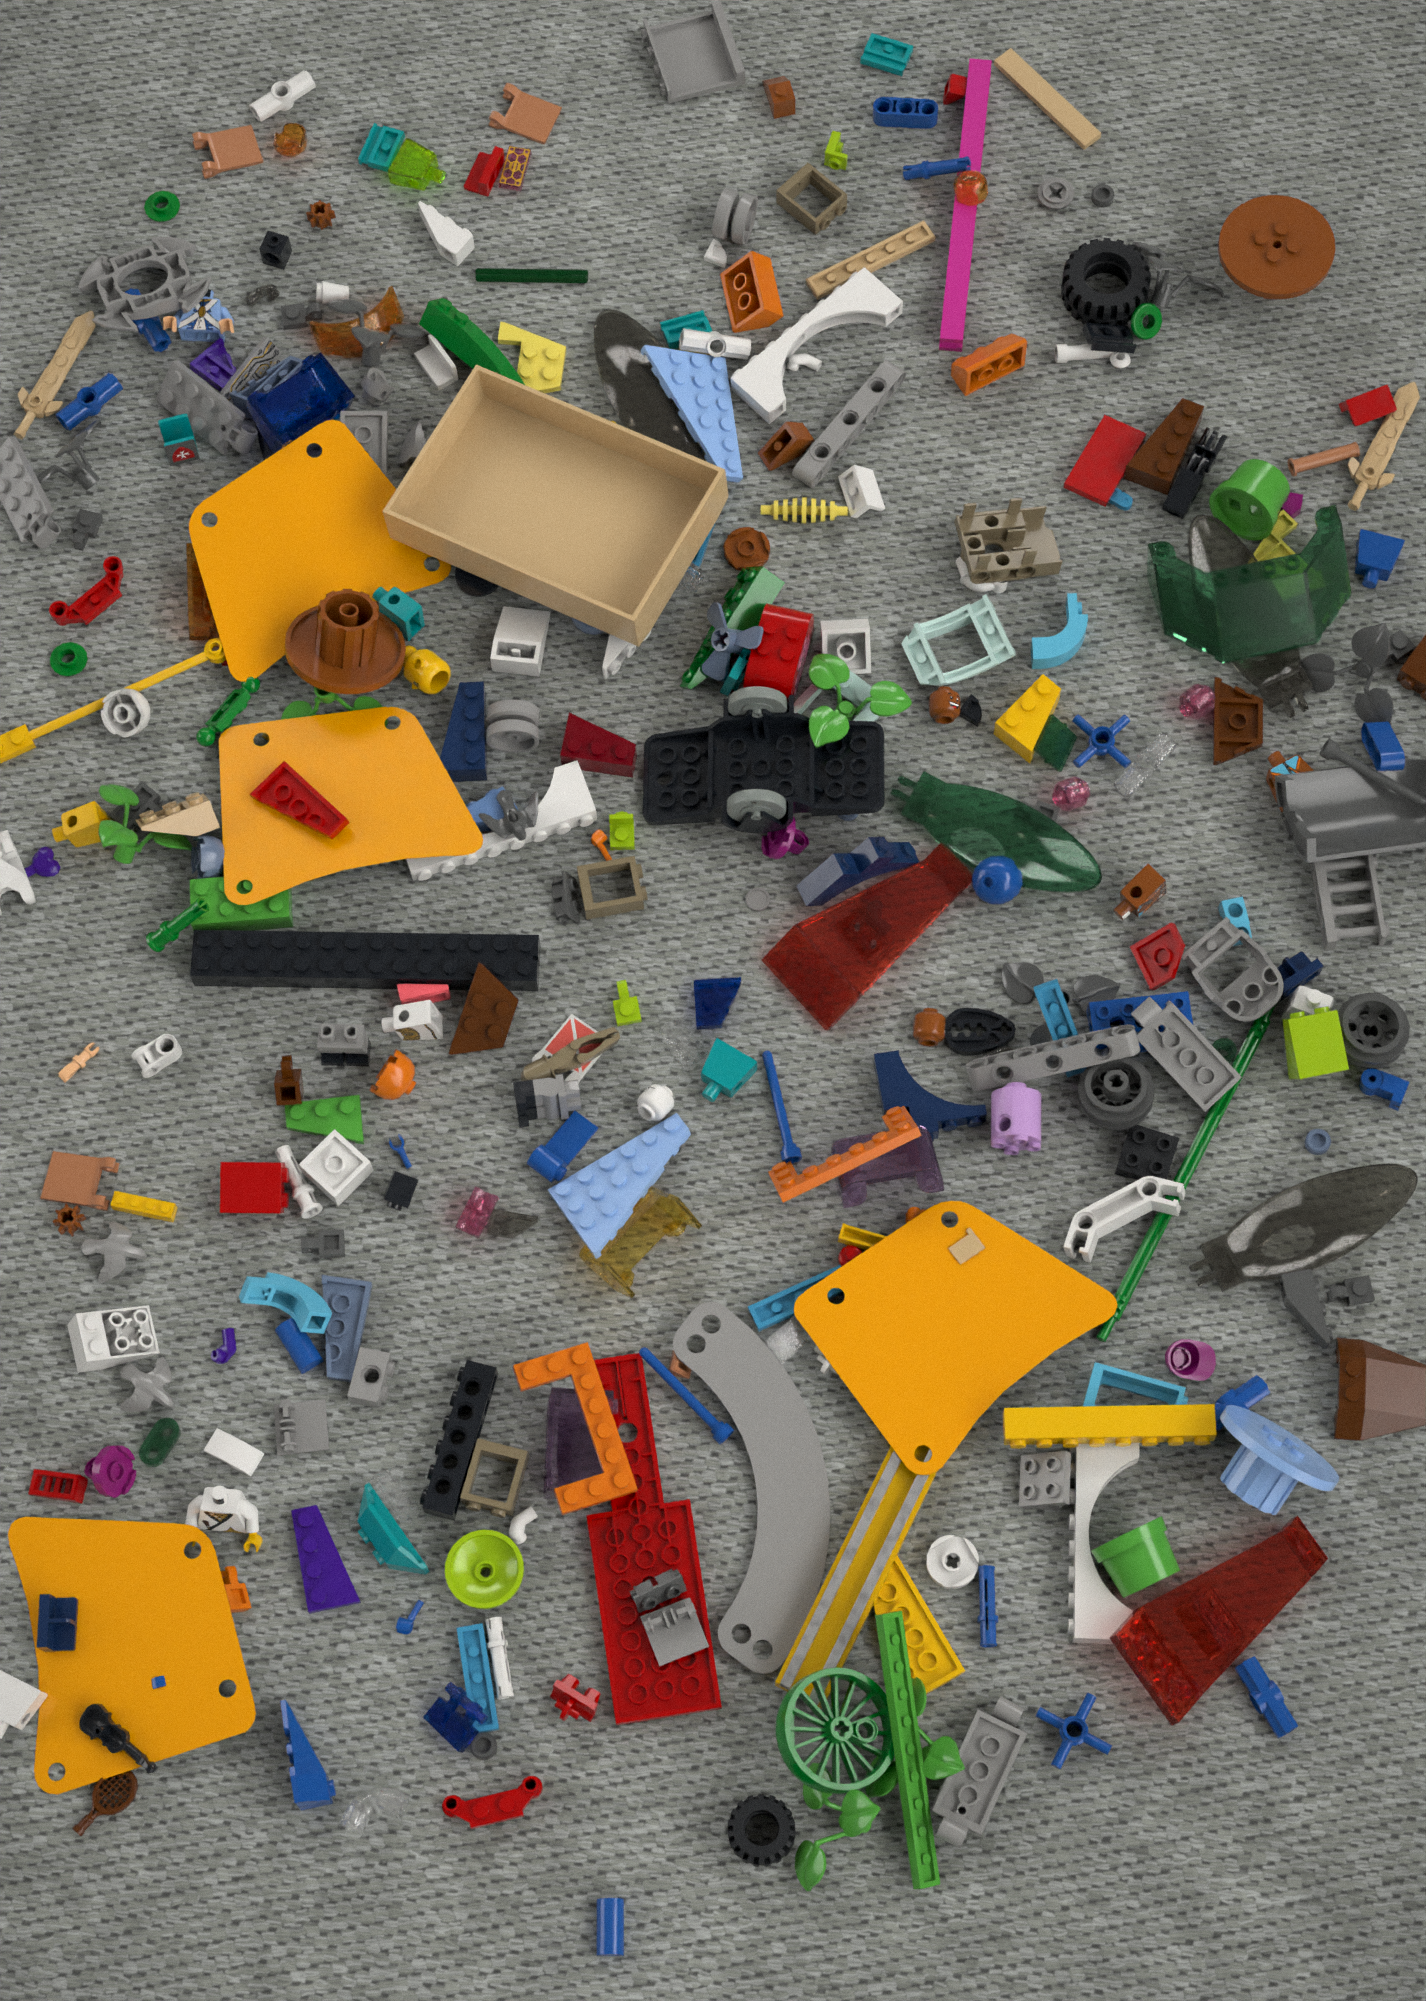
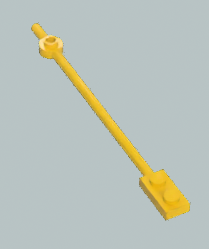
M220 638L209 640L205 644L204 652L125 688L134 689L139 692L207 660L215 664L224 662L226 657ZM214 647H219L217 651H212ZM105 697L31 731L24 724L0 735V763L36 748L34 739L102 709Z

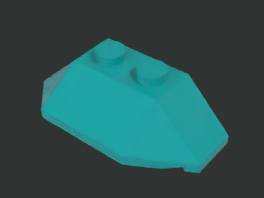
M367 1483L364 1486L357 1520L361 1529L357 1532L365 1544L372 1543L376 1549L372 1554L380 1565L385 1563L389 1569L426 1575L430 1572L427 1565L371 1484Z

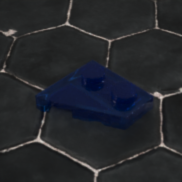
M741 977L693 980L696 1029L722 1028L741 986Z

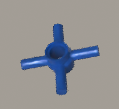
M1079 714L1073 718L1072 722L1089 736V747L1073 761L1077 768L1084 765L1094 754L1098 756L1109 754L1124 768L1130 765L1131 761L1114 746V736L1130 722L1128 716L1123 715L1110 728L1100 726L1096 729ZM1104 739L1105 741H1107V743L1101 744L1098 743L1096 740Z
M1087 1693L1077 1714L1065 1719L1056 1716L1042 1707L1039 1708L1035 1717L1058 1728L1060 1737L1063 1740L1051 1763L1053 1767L1061 1769L1071 1747L1080 1745L1083 1742L1108 1755L1112 1745L1088 1733V1726L1085 1722L1096 1700L1094 1695ZM1069 1725H1076L1080 1728L1081 1735L1071 1737L1067 1733L1066 1728Z

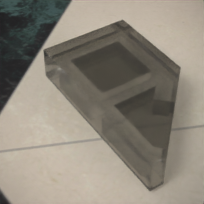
M492 1209L487 1234L513 1239L538 1223L539 1218L538 1216Z

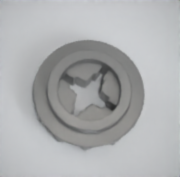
M1058 177L1049 178L1043 181L1038 188V199L1041 201V205L1047 206L1049 210L1054 208L1059 211L1063 207L1067 208L1073 202L1074 189L1065 179ZM1052 192H1054L1055 194L1059 192V198L1056 196L1052 198Z

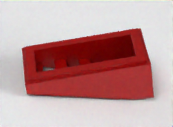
M34 1469L28 1494L82 1504L88 1479L78 1474ZM46 1477L44 1489L41 1491L42 1478ZM54 1478L56 1479L53 1492H50ZM66 1480L64 1493H61L63 1481Z

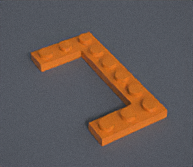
M905 1106L893 1107L886 1112V1115L882 1116L889 1130L888 1132H879L872 1137V1140L864 1144H854L849 1148V1151L841 1155L834 1154L819 1166H809L800 1175L795 1171L791 1161L787 1163L780 1162L774 1165L768 1173L782 1202L784 1203L922 1136Z
M588 1342L513 1365L521 1392L571 1377L603 1472L602 1474L554 1488L561 1514L565 1515L637 1492L638 1489Z

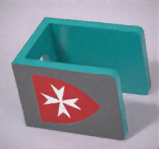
M187 413L158 420L170 466L200 459Z

